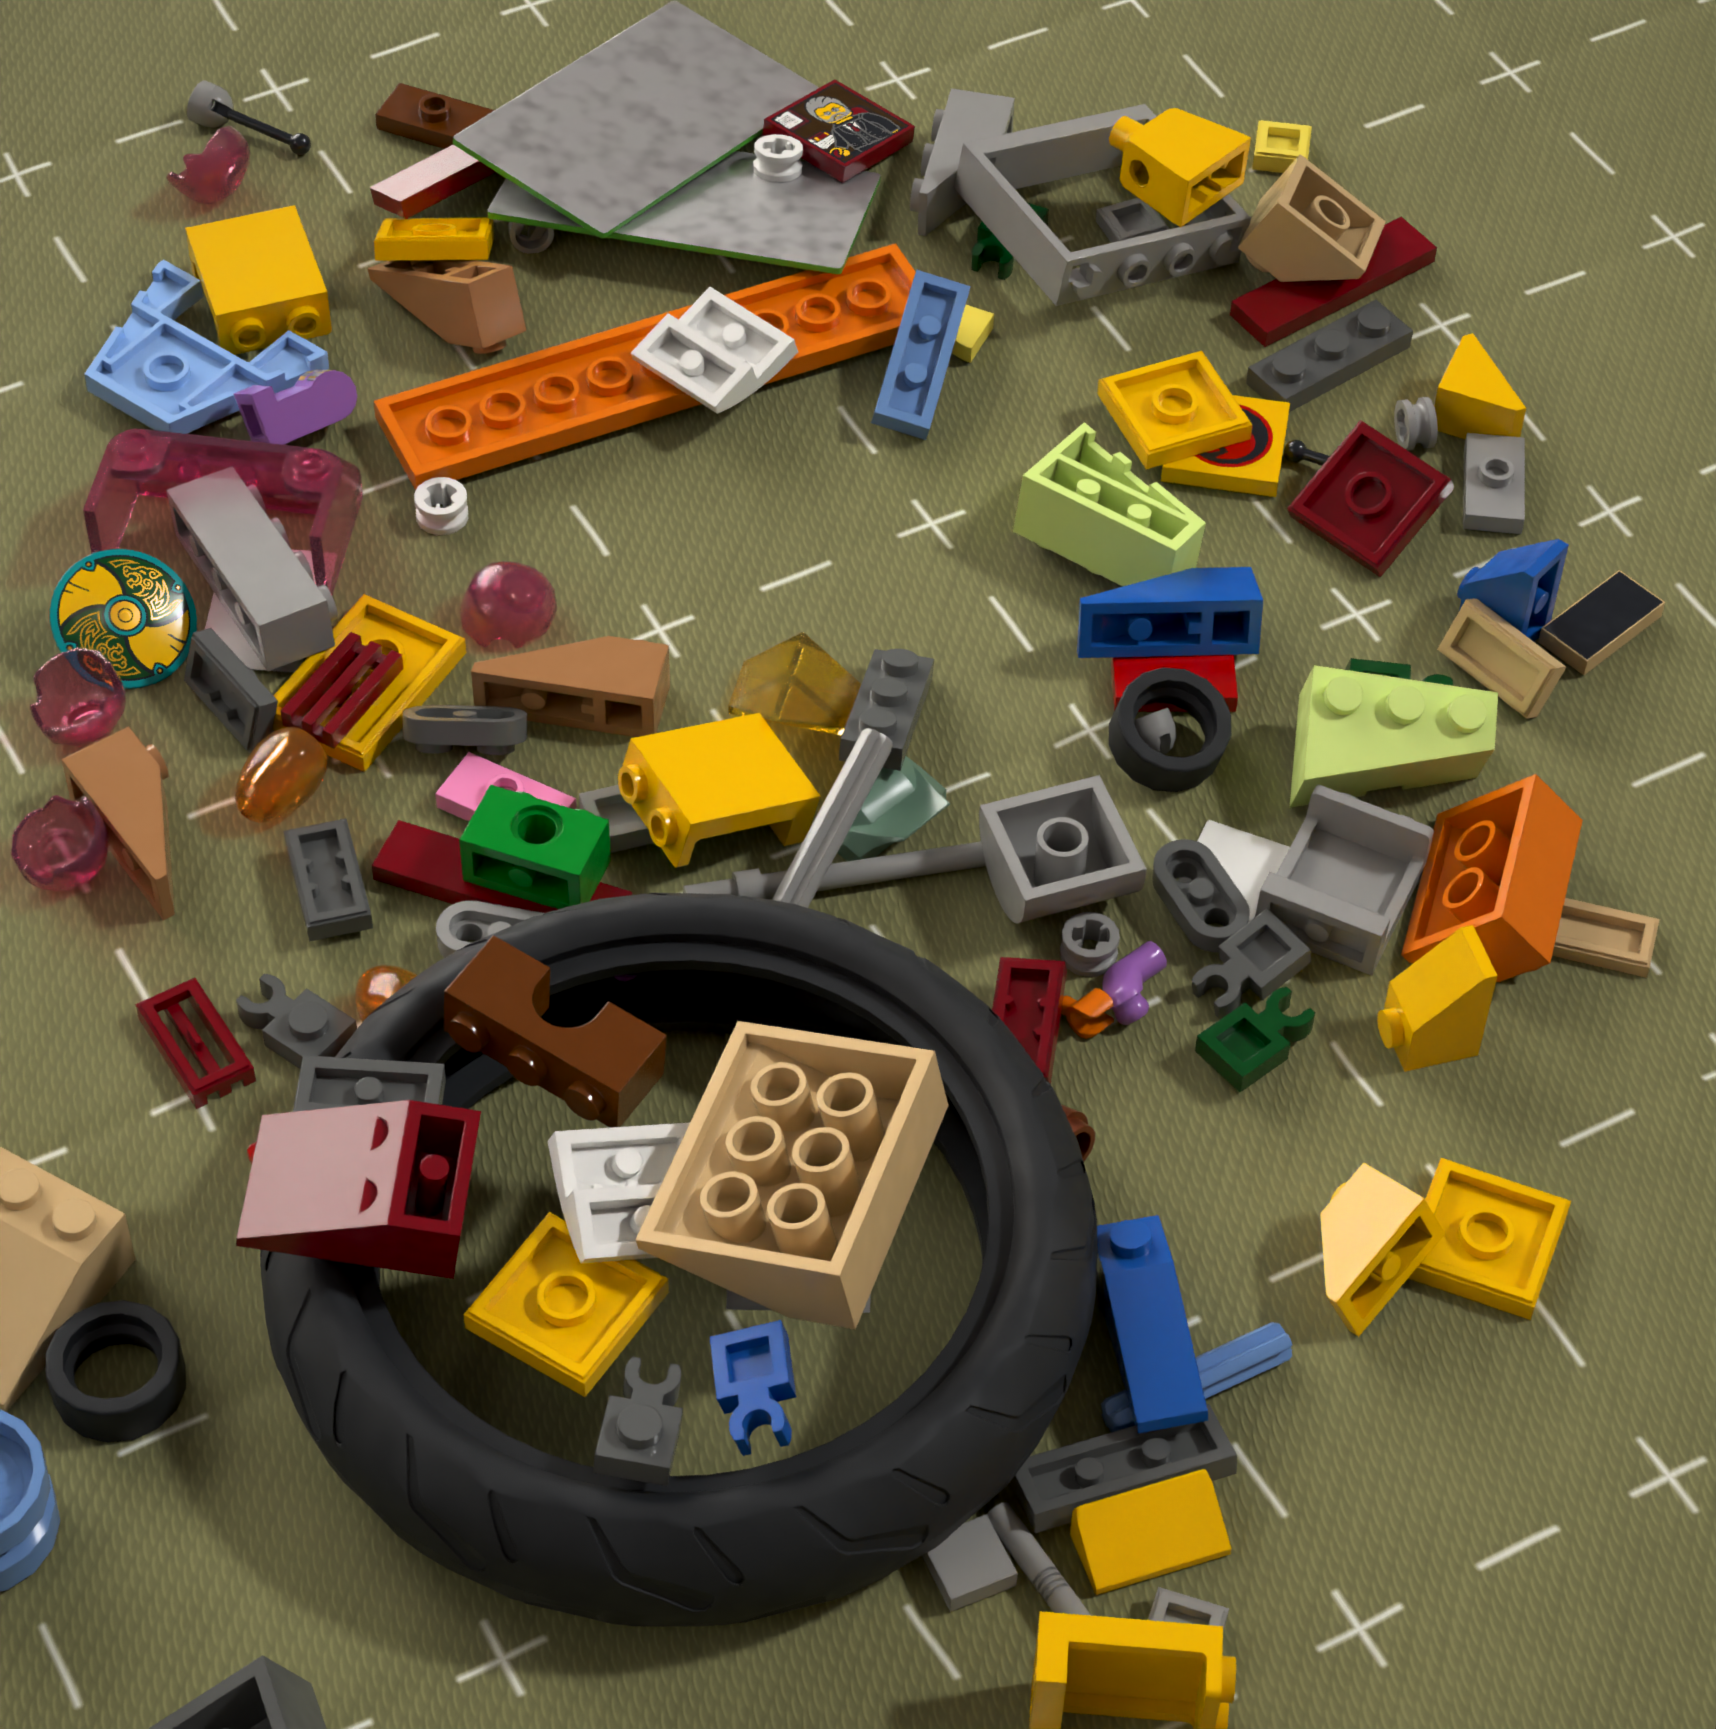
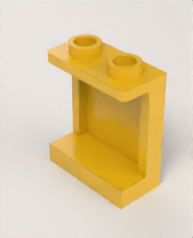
M295 205L185 228L192 272L194 277L201 281L215 321L220 347L236 355L267 348L288 330L304 339L324 336L332 332L328 292Z
M760 713L631 738L623 766L618 773V786L623 799L632 805L647 827L652 841L661 847L675 868L689 864L694 845L700 839L764 825L771 827L784 846L801 843L811 827L821 797Z
M1040 1611L1031 1682L1029 1729H1061L1063 1712L1188 1722L1193 1726V1729H1227L1229 1703H1233L1235 1695L1236 1657L1222 1656L1223 1626Z

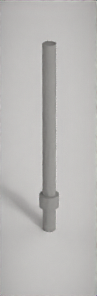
M980 841L833 863L830 865L816 892L984 867L986 863L982 844ZM759 868L732 872V879L683 886V893L731 894L738 897L748 896L771 899L775 895L787 870L761 874Z

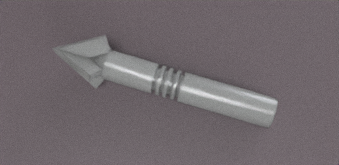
M1003 1502L992 1508L987 1516L999 1539L1043 1597L1052 1612L1091 1615L1008 1502Z

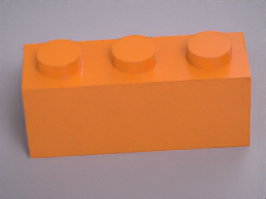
M1537 774L1438 813L1427 862L1423 868L1401 956L1409 963H1414L1460 927L1473 925L1497 974L1496 982H1501L1526 972L1536 971L1542 966L1550 964L1583 820Z

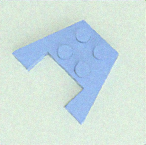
M163 259L152 271L153 282L147 291L140 290L131 303L132 314L122 328L115 327L84 375L88 392L170 440H174L239 411L233 393L253 385L272 386L274 393H278L295 386L299 377L307 371L316 369L328 370L329 361L327 351L288 330L254 359L246 362L174 321L203 298L202 286L199 279Z

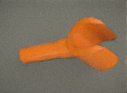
M1094 988L1078 1001L1065 995L1063 997L1061 1014L1066 1016L1070 1027L1079 1037L1091 1038L1114 1022L1111 1016L1104 1013L1113 1006V1000L1105 991L1099 988Z

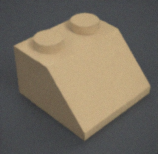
M1300 154L1260 199L1238 249L1245 253L1248 261L1255 268L1262 272H1269L1280 282L1359 279L1367 269L1386 221Z

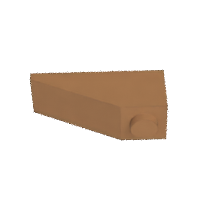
M392 260L368 268L370 280L449 344L472 347L473 352L478 354L490 353L506 346V339L526 331L513 267L511 265L476 260Z
M606 636L475 662L471 670L474 706H502L521 709L527 713V721L632 737L655 734L658 730L670 688L669 645L645 640Z
M128 726L63 758L62 764L70 800L164 921L175 915L168 806L163 780L169 777V773L158 749L153 744L145 747Z

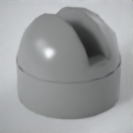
M509 222L508 224L513 246L523 253L542 252L553 241L554 229L530 225L528 236L520 234L525 224Z
M1169 708L1135 720V727L1139 736L1152 749L1162 754H1167L1172 749L1177 734Z

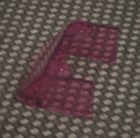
M130 429L116 435L108 443L83 509L91 554L104 550L119 549L138 495L168 498L166 490L233 466L246 486L254 484L257 487L266 509L316 515L309 535L315 584L317 587L326 585L333 595L363 499L361 473L352 462L323 449L147 429Z

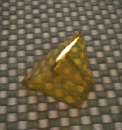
M801 632L744 661L728 705V714L745 716L760 713L765 721L842 736L861 683L807 634Z

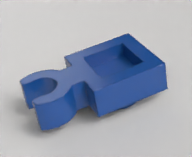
M778 1320L710 1336L716 1398L724 1414L732 1413L729 1420V1431L740 1453L743 1456L751 1454L750 1435L754 1429L761 1425H771L780 1447L788 1446L792 1437V1429L778 1402L796 1398L789 1337L782 1321Z

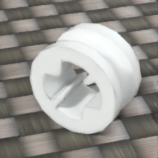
M773 134L763 136L755 142L754 152L757 158L754 160L753 168L754 173L758 177L771 182H788L801 175L802 164L799 159L803 155V145L799 140L791 136Z
M435 477L424 481L417 487L414 493L416 521L421 529L434 535H449L465 526L468 521L467 492L460 482L447 477Z

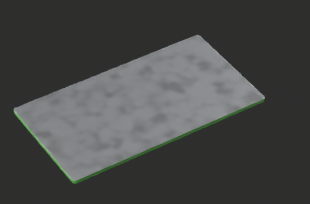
M671 1L457 133L453 137V144L596 236L606 238L761 135L765 118L819 87L683 4Z
M735 151L607 238L831 274H841L880 184L881 175L862 171L842 183L809 162L800 161L802 173L798 178L788 182H771L758 177L754 173V160L757 158L755 154ZM507 178L488 208V218L595 235Z

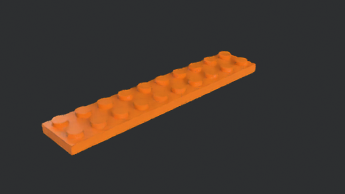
M895 243L848 257L841 274L805 270L732 292L725 296L795 340L798 353L774 377L765 383L768 384L894 345L916 272ZM692 305L374 400L375 418L416 491L417 487L424 481L435 477L459 480L701 405L702 403L639 364L631 356V352L667 313L679 320Z

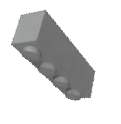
M231 466L166 490L177 538L268 672L335 646L331 621L338 618V612L332 594L326 585L317 587L305 555L300 550L293 553L281 521L277 517L269 519L262 496L254 484L246 486L234 467Z

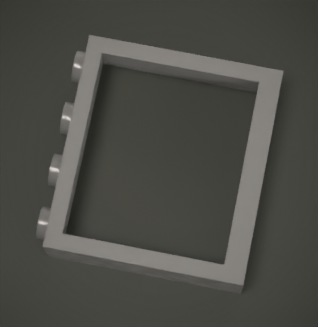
M1146 104L963 143L953 188L1055 306L1234 264L1240 260L1242 251L1238 249V246L1250 225L1251 217L1230 194L1192 219L1186 226L1070 252L1015 190L1121 166L1123 152L1109 144L1111 130L1115 123L1123 116H1128L1143 125L1157 117ZM1081 265L1079 268L1072 269L1073 266Z

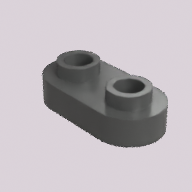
M421 705L407 708L402 713L403 739L415 743V749L422 753H445L451 751L453 745L477 746V751L482 754L504 755L514 752L515 744L527 740V713L517 708L502 706Z
M1181 839L1169 842L1158 850L1153 863L1152 882L1154 889L1187 938L1195 946L1205 951L1219 952L1218 946L1249 922L1250 909L1246 899L1213 852L1204 844L1194 840ZM1180 877H1186L1191 879L1192 881L1189 883H1182L1177 881L1176 879ZM1218 923L1224 927H1213L1208 924Z

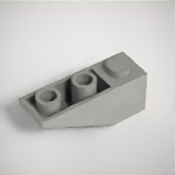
M951 88L945 110L936 109L931 139L935 143L925 144L921 162V176H924V179L915 178L911 191L910 211L919 212L918 235H928L966 204L964 199L953 188L963 143L1012 133L1015 98Z

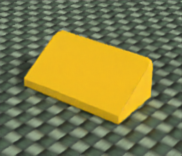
M1206 1469L1080 1505L1072 1511L1070 1536L1095 1595L1231 1554L1232 1549L1215 1489Z

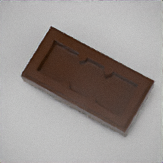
M399 83L377 111L375 117L378 130L445 149L453 145L454 135L495 110Z

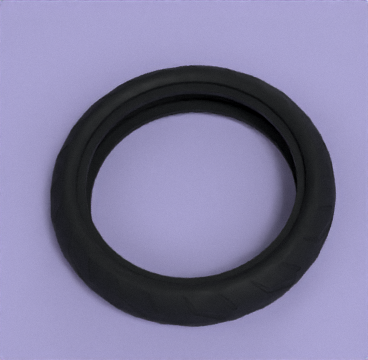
M637 894L598 899L547 912L543 915L533 916L470 943L420 973L377 1007L362 1022L335 1057L444 1064L446 1083L442 1105L469 1109L484 1095L512 1078L513 1075L506 1066L482 1052L475 1053L462 1048L453 1040L448 1032L444 1031V990L494 935L550 967L549 1008L541 1018L557 1027L573 1028L582 1026L594 1019L609 1001L661 1032L702 1031L732 1034L737 1021L933 1050L936 1054L948 1102V1108L934 1139V1144L942 1152L962 1186L974 1216L981 1245L982 1269L965 1315L948 1344L928 1369L895 1401L866 1422L834 1440L793 1457L743 1470L710 1475L670 1476L668 1486L593 1473L594 1467L581 1465L537 1450L505 1435L472 1414L448 1394L425 1370L398 1332L381 1294L380 1268L260 1250L265 1319L271 1350L277 1369L283 1378L302 1422L329 1465L341 1480L398 1537L423 1555L443 1567L510 1599L610 1624L666 1627L716 1626L744 1623L839 1599L883 1579L909 1562L933 1550L1002 1491L1039 1444L1069 1388L1092 1322L1096 1296L1098 1255L1095 1202L1079 1143L1051 1084L1044 1078L1041 1070L1000 1017L962 984L926 958L916 956L913 950L848 920L836 918L835 916L792 903L748 896L738 897L731 894ZM618 975H637L634 979L626 982L615 978Z

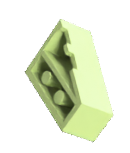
M1085 422L1023 475L1013 532L1035 542L1038 546L1051 550L1085 567L1088 571L1101 575L1121 586L1196 568L1206 522L1158 482L1148 486L1130 471L1132 461L1121 452L1115 453L1113 456L1095 442L1096 431Z
M1314 665L1299 694L1289 808L1308 805L1311 794L1317 785L1347 793L1354 797L1365 796L1367 791L1401 786L1402 790L1477 778L1495 750L1498 692Z

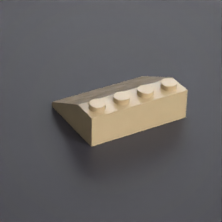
M737 1021L635 1239L638 1249L786 1317L856 1330L948 1108L935 1051Z
M0 1147V1409L7 1412L46 1366V1352L55 1332L75 1313L100 1303L134 1263L136 1258L125 1213Z

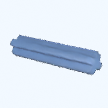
M1271 1322L1197 1356L1196 1362L1205 1399L1290 1360L1292 1357V1341L1282 1326L1277 1322ZM1126 1390L1103 1400L1101 1403V1415L1110 1432L1136 1425Z

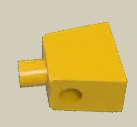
M1178 108L1167 109L1145 125L1128 116H1123L1115 123L1111 130L1109 144L1123 152L1120 172L1122 186L1179 227L1190 222L1244 182L1251 137Z

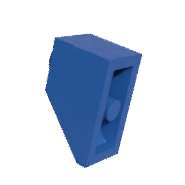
M1560 539L1499 551L1481 569L1474 567L1466 574L1457 592L1458 598L1461 599L1460 609L1466 599L1477 598L1535 642L1540 636L1541 628L1552 619L1569 544Z

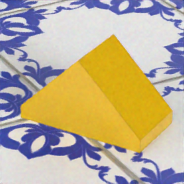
M1472 333L1463 336L1437 389L1434 407L1438 431L1462 439H1466L1467 433L1520 437L1526 412L1525 405L1475 335Z

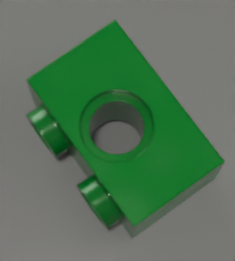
M491 784L459 839L463 881L555 909L589 902L611 862L609 819L595 816L587 810L568 808L538 799L526 792H514Z

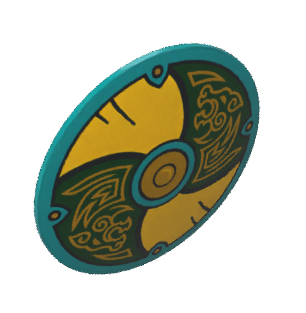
M110 549L82 558L65 572L58 582L51 599L50 626L53 638L61 654L79 673L92 681L108 687L136 689L147 687L166 679L184 663L189 654L192 634L197 631V615L194 601L188 588L169 566L157 558L139 551Z

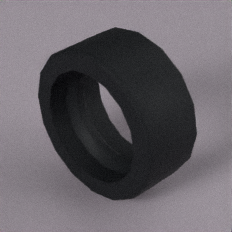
M1163 667L1142 673L1126 686L1109 722V747L1117 765L1133 781L1156 791L1180 792L1197 787L1213 774L1232 736L1231 713L1223 695L1207 679L1185 669ZM1153 703L1173 704L1187 711L1200 724L1205 735V742L1201 750L1195 755L1183 758L1166 756L1152 749L1139 736L1135 727V717L1139 709Z
M120 1300L102 1302L75 1313L55 1332L46 1352V1379L53 1403L63 1422L86 1438L110 1443L135 1440L158 1429L178 1409L186 1390V1370L180 1339L170 1321L148 1305ZM132 1344L145 1347L152 1351L158 1359L156 1374L141 1389L124 1397L102 1399L85 1395L78 1390L75 1384V1373L78 1367L91 1354L108 1346Z

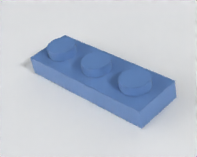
M916 270L872 417V424L926 440L971 286Z

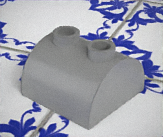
M1100 775L980 805L979 828L987 871L997 899L1012 922L1021 923L1142 890L1147 869Z

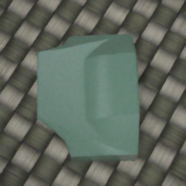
M905 756L901 771L882 768L837 853L847 861L873 858L894 842L906 840L950 805L946 799L947 789L907 756Z

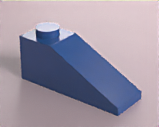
M1251 567L1190 568L1080 598L1077 640L1078 658L1259 654L1263 598Z
M1159 1215L1097 1226L1096 1291L1138 1433L1208 1421V1409L1176 1270Z

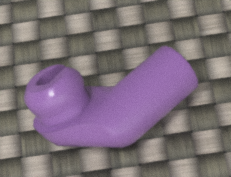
M1147 941L1108 968L1103 976V991L1113 1000V1006L1110 1009L1115 1013L1118 1023L1122 1025H1129L1148 1013L1149 1003L1140 993L1143 990V983L1167 966L1163 951L1152 941Z

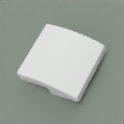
M709 287L679 320L667 313L631 352L633 360L718 414L743 401L767 383L798 353V349L792 337L717 290Z
M690 1122L555 1131L548 1140L554 1178L567 1229L581 1264L658 1258L638 1249L635 1239Z

